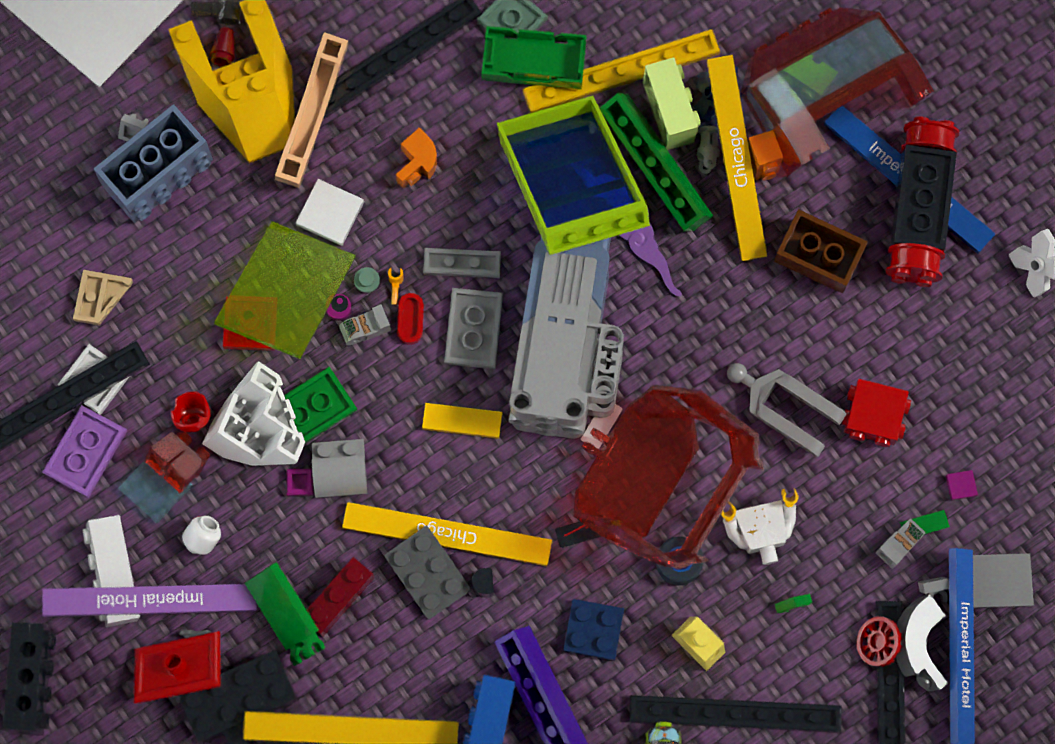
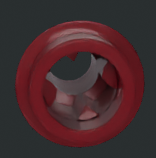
M227 27L219 29L210 52L211 62L217 66L224 67L230 65L234 60V31Z

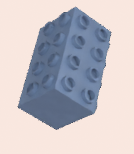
M173 104L93 169L102 187L129 218L136 223L138 220L146 219L152 213V209L155 206L166 203L171 198V193L176 189H182L187 186L191 181V177L197 172H204L211 165L213 158L206 140Z

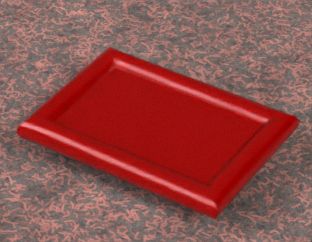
M220 631L135 648L134 704L221 686Z

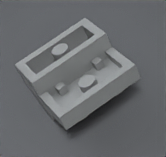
M364 439L312 443V471L315 498L367 494Z

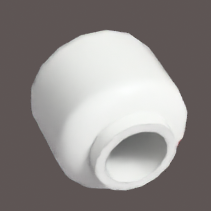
M197 516L191 520L183 532L182 539L186 548L191 553L206 555L212 551L219 541L221 530L218 522L212 517Z

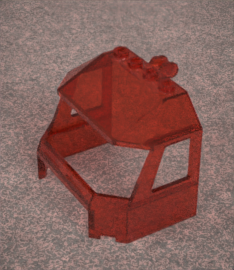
M652 385L627 406L609 437L598 429L593 428L590 434L592 437L604 443L601 450L589 442H584L582 448L595 456L596 459L575 491L573 517L611 544L662 566L681 569L687 567V565L710 561L705 556L696 554L747 469L764 471L763 461L759 458L758 445H760L759 435L701 390ZM671 396L679 397L684 403H686L692 409L683 406L681 403H679ZM696 419L719 428L729 436L732 464L681 549L663 553L642 537L648 535L699 450L695 426Z

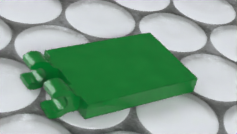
M277 562L245 583L285 650L290 648V661L294 666L302 663L299 654L303 656L304 660L315 655L312 646L315 647L317 652L325 648L323 641L315 633L319 629Z

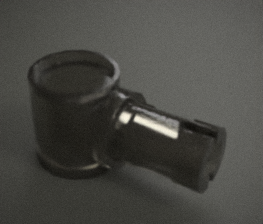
M241 0L192 1L191 15L192 17H214L215 20L224 25H238L240 23L241 8L239 2Z

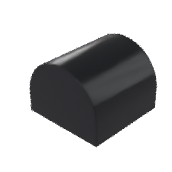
M491 568L479 569L473 575L472 587L474 592L480 597L489 598L494 596L493 572Z

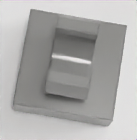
M124 114L120 121L118 138L124 141L130 140L148 125L149 120L146 118L144 121L136 118V114L130 116Z
M938 577L918 582L921 593L930 594L932 598L934 594L939 593L941 601L947 602L948 596L944 590L949 589V578Z

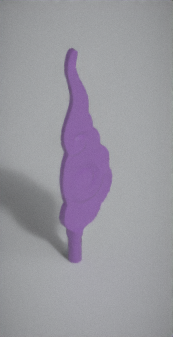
M581 163L570 166L587 190L620 181L607 176L594 179ZM625 189L594 197L606 200L607 206L613 208L632 203ZM651 224L641 229L620 234L622 238L629 242L632 251L639 258L658 269L669 291L680 297L682 293L672 283L667 261L658 250Z

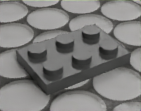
M427 525L384 555L428 620L472 590Z

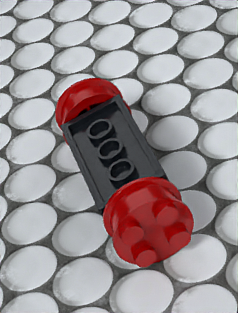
M918 116L914 117V121L906 123L903 127L906 133V142L901 146L902 154L891 243L888 249L889 254L892 256L891 264L886 268V274L891 277V281L894 283L912 282L920 287H931L932 283L942 280L943 276L939 269L940 261L945 258L944 251L946 248L957 156L954 143L955 139L959 137L960 132L952 121H933L926 117Z

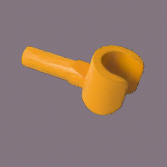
M392 268L388 270V279L392 284L391 305H398L399 284L404 279L403 270L400 268V276L393 277Z

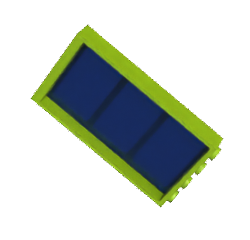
M593 95L497 123L500 143L549 255L650 226L647 205Z

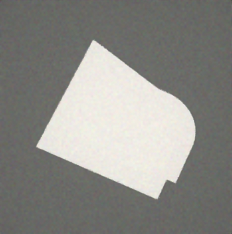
M0 0L4 6L99 87L183 1Z

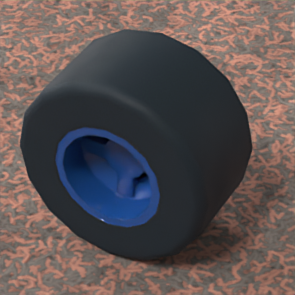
M683 536L672 537L665 541L660 547L656 558V567L661 578L669 584L677 586L687 585L694 581L700 574L704 563L703 552L699 545L691 538Z

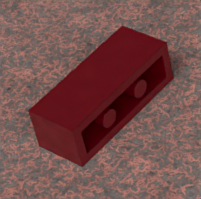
M354 557L307 609V612L319 629L316 632L322 637L327 634L374 579L373 573Z

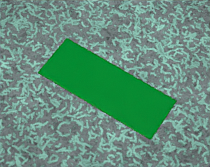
M944 510L912 519L926 532L925 534L950 527ZM908 520L903 521V522H900L901 527H902Z

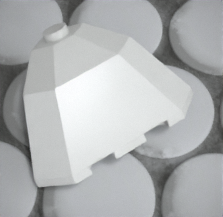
M258 361L226 399L212 421L202 444L223 458L252 466L297 463L305 440L302 432L298 433L293 421L296 417L289 399L285 400L281 389L283 383L280 375Z

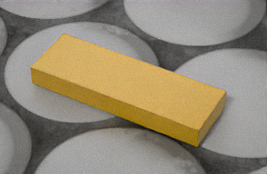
M425 403L422 430L499 439L502 412Z

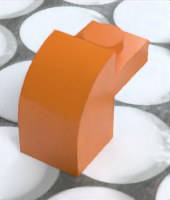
M419 127L401 143L402 152L411 160L396 174V181L403 189L408 184L410 186L414 185L421 178V173L430 179L437 167L435 145L430 137Z

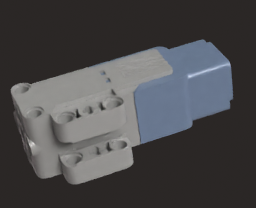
M550 193L547 202L569 196V194ZM591 198L546 211L544 223L549 228L614 208L607 206L606 200ZM542 237L541 241L535 246L510 396L509 422L517 430L545 436L575 439L584 434L587 416L605 418L614 412L623 356V332L614 325L602 324L609 280V247L611 237L549 255ZM608 336H615L618 338L619 341L616 342L613 340H607L605 338ZM611 403L607 408L597 406V404Z

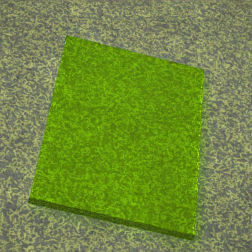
M272 221L214 324L301 359L356 255Z

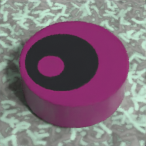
M334 294L328 298L326 311L331 319L341 321L346 319L351 313V302L345 295Z

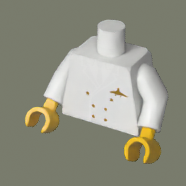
M795 488L793 489V496L789 498L786 497L785 489L781 491L784 504L782 500L736 511L733 504L728 502L730 509L725 513L721 506L717 508L720 515L724 518L723 522L728 537L740 549H746L748 554L760 551L763 565L778 562L775 548L783 546L786 540L791 537L796 521L795 503L799 498Z

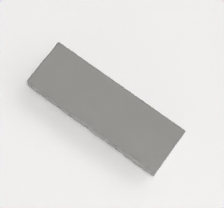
M425 248L423 275L500 278L501 251Z

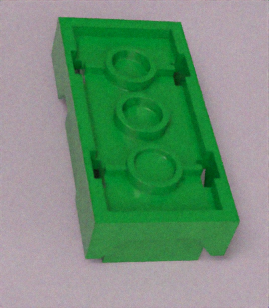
M486 26L482 80L582 89L587 35L560 33L554 36V32L519 29V32H516L512 28Z

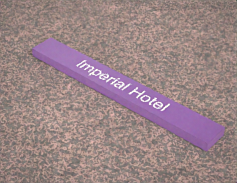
M245 584L42 589L43 617L256 611V601Z

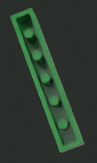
M617 93L599 108L684 231H695L713 217L708 207L628 94Z

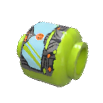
M658 722L655 724V727L647 731L646 744H681V734L678 729L671 727V723Z

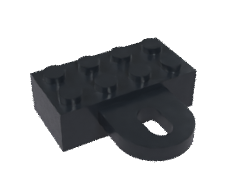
M276 650L222 673L220 687L178 695L199 744L207 743L222 735H225L228 744H249V739L243 738L245 711L276 712L298 702V698ZM265 740L266 744H286L285 741Z

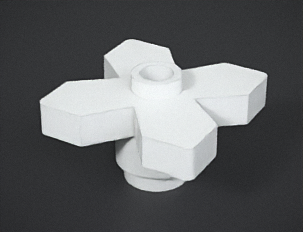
M1049 229L1040 231L1032 237V249L1023 245L1009 254L1016 268L1029 270L1026 286L1033 297L1042 295L1050 289V278L1055 280V239Z

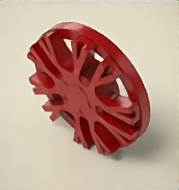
M873 617L862 625L857 636V650L864 662L872 666L881 667L895 661L894 658L898 652H901L900 648H902V645L900 644L903 638L894 621L885 617ZM875 622H879V630L876 629ZM868 628L871 630V634L866 631ZM893 630L894 635L890 637V632ZM863 637L868 638V645L863 646ZM889 648H893L892 652L889 654ZM877 653V662H874L872 660Z

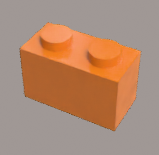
M771 130L748 139L754 180L760 178L762 181L774 178L776 173L779 172L783 156L774 131Z

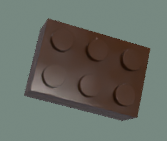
M798 209L775 256L774 262L843 294L868 241Z

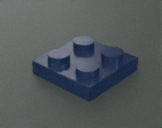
M573 599L563 652L615 661L624 608Z

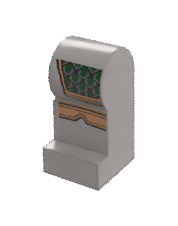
M382 304L339 325L346 345L364 342L391 331Z
M910 518L878 549L876 554L893 569L926 532Z

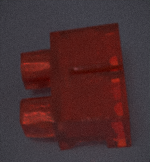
M184 431L176 435L173 432L166 435L150 447L144 460L160 476L164 475L163 479L180 494L195 477L198 478L210 457V453L201 447L194 452L189 447L192 442L191 436Z

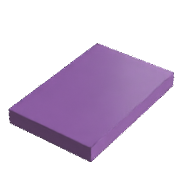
M81 405L42 473L89 498L127 433V429Z

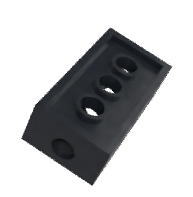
M12 622L2 728V730L11 734L44 735V729L49 728L50 716L49 713H46V705L51 702L52 688L48 687L49 676H53L54 661L50 660L51 650H55L56 634H52L53 630L44 623ZM36 648V653L30 657V652ZM34 674L33 681L27 684L28 678ZM32 701L30 709L25 711L26 704Z

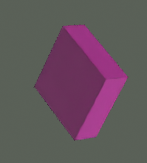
M287 469V496H314L312 469Z
M973 470L946 475L951 501L976 497L978 495Z

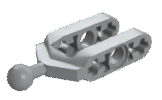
M740 363L732 364L727 370V376L731 382H742L751 388V414L816 457L820 455L825 445L763 405L776 385L837 425H840L847 415L842 409L779 369L758 379L747 374L746 367Z

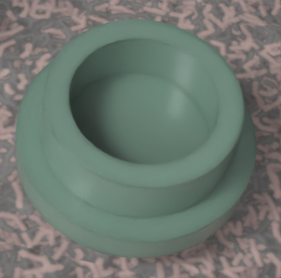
M365 267L356 272L354 283L359 291L370 293L378 288L380 278L374 269Z

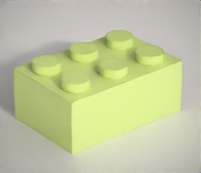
M674 57L646 65L643 76V85L660 136L667 150L694 143L696 133L699 132L698 126L700 125L699 115L696 110L692 111L690 102H692L690 89L688 87L685 88L682 79H685L681 64H676Z

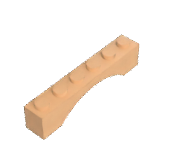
M324 32L299 111L275 174V180L300 188L348 47V40Z

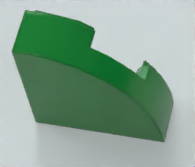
M810 594L776 603L775 608L777 613L780 614L789 612V610L797 607L802 608L811 605L813 602Z

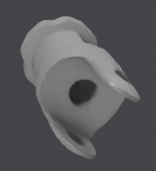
M715 126L699 127L698 133L701 134L700 147L697 148V157L699 160V170L703 174L709 173L715 167L716 158L720 154V150L717 148L719 130Z

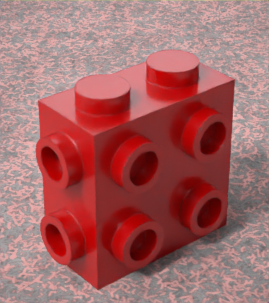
M858 378L855 386L850 385L847 400H850L851 403L849 410H844L847 415L841 422V424L845 425L844 433L850 434V438L864 441L865 438L874 440L876 445L882 447L895 445L898 439L903 438L906 424H902L903 415H908L911 400L907 399L909 391Z

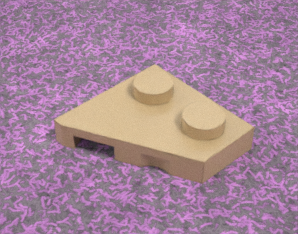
M83 270L73 320L100 325L133 283L132 278Z

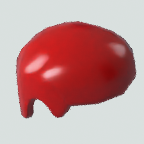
M197 391L179 395L175 399L174 410H171L173 424L177 429L186 433L200 431L208 424L211 416L210 407L205 396Z

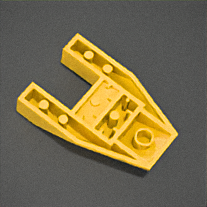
M244 0L239 2L258 54L212 71L192 20L168 29L199 107L249 163L284 150L295 122L292 67L265 0Z

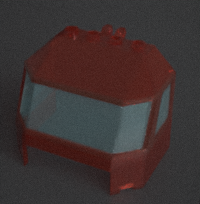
M830 7L818 14L820 19L812 23L810 19L798 25L791 35L787 31L776 37V43L768 47L767 43L753 50L755 54L749 60L740 94L763 133L771 130L774 131L783 156L781 166L787 176L793 174L804 164L812 160L811 154L815 151L820 150L821 153H824L830 149L815 123L816 120L893 78L896 79L911 107L934 92L917 60L880 12L839 7L833 11Z

